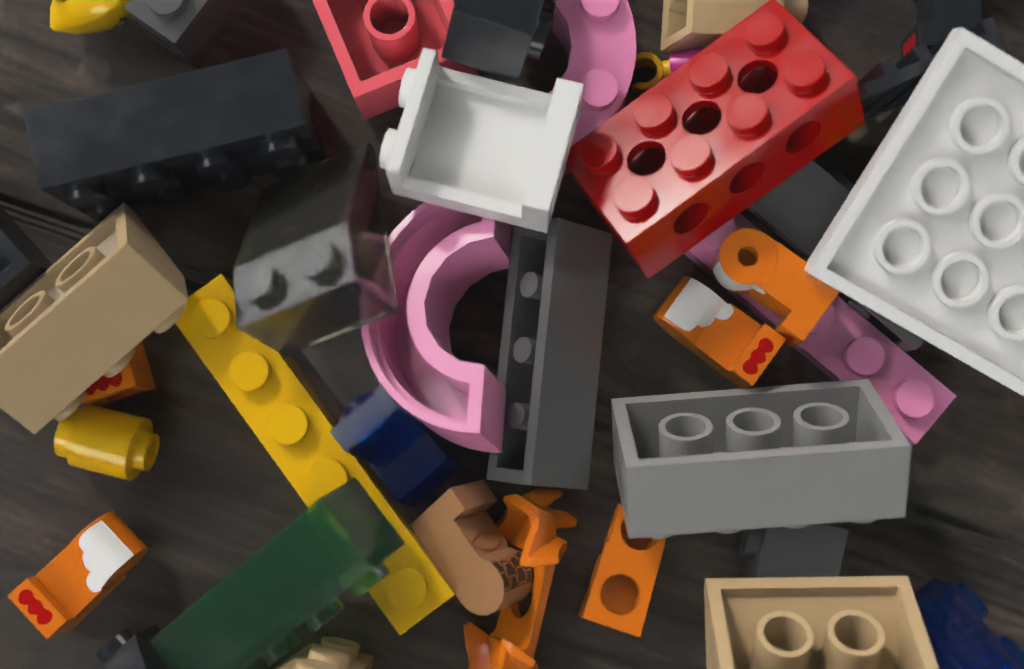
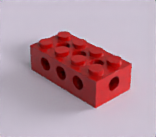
M769 0L571 146L565 167L583 196L649 279L864 124L865 118L857 77L777 0Z

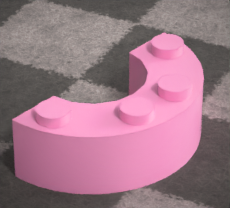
M557 0L553 15V31L565 48L568 62L567 70L561 79L584 84L580 115L571 146L622 110L625 105L634 72L637 49L634 19L628 0ZM566 167L563 176L569 173Z
M424 202L406 216L393 230L382 245L369 271L361 303V331L365 352L372 370L388 394L429 429L448 441L468 449L502 453L506 388L485 365L459 361L454 357L451 351L449 327L456 304L471 285L492 272L509 269L513 225Z

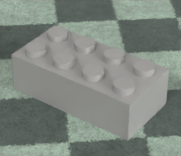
M869 379L611 399L613 460L628 538L649 537L665 539L673 535L707 532L732 534L746 529L772 527L798 529L811 524L850 521L855 523H871L877 519L903 518L906 515L912 446Z

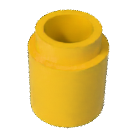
M86 405L82 409L77 408L69 417L58 423L54 437L55 454L67 458L70 466L129 481L136 479L141 471H149L152 468L160 445L159 435L153 433V425L150 419L96 405Z

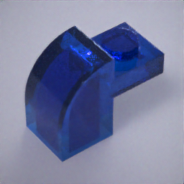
M381 384L373 391L364 393L353 400L343 411L342 417L336 421L337 426L330 431L346 453L367 462L397 502L413 508L462 467L435 432L399 405Z

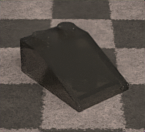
M369 142L263 188L233 267L237 329L287 356L398 312L375 148Z

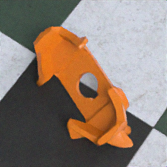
M540 487L523 496L518 494L504 496L503 502L507 508L495 525L507 541L506 544L522 554L519 565L531 567L533 579L531 586L532 600L529 610L523 617L519 612L518 602L501 609L496 629L490 635H487L472 622L463 624L465 647L469 661L468 669H539L537 662L534 660L550 586L555 565L559 563L567 550V541L557 536L556 530L558 528H573L577 524V518L570 513L548 507L562 497L563 492L560 488Z

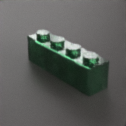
M355 477L317 500L149 641L169 669H257L252 662L260 656L269 667L302 641L294 631L298 626L305 623L310 632L313 633L345 608L338 595L347 588H350L358 599L389 575L391 571L384 563V560L402 547L405 542Z

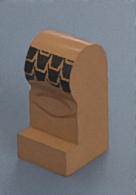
M484 480L449 488L409 525L455 592L458 600L468 611L476 615H489L524 600L530 592L533 582L531 567L519 565L522 554L508 547L507 541L486 511L498 500Z

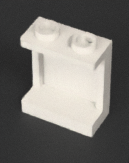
M424 47L417 69L408 67L402 78L398 104L399 107L404 108L398 130L389 128L381 146L379 166L382 169H386L392 194L547 233L580 115L584 84L557 78L553 93L549 94L444 68L439 64L438 51Z

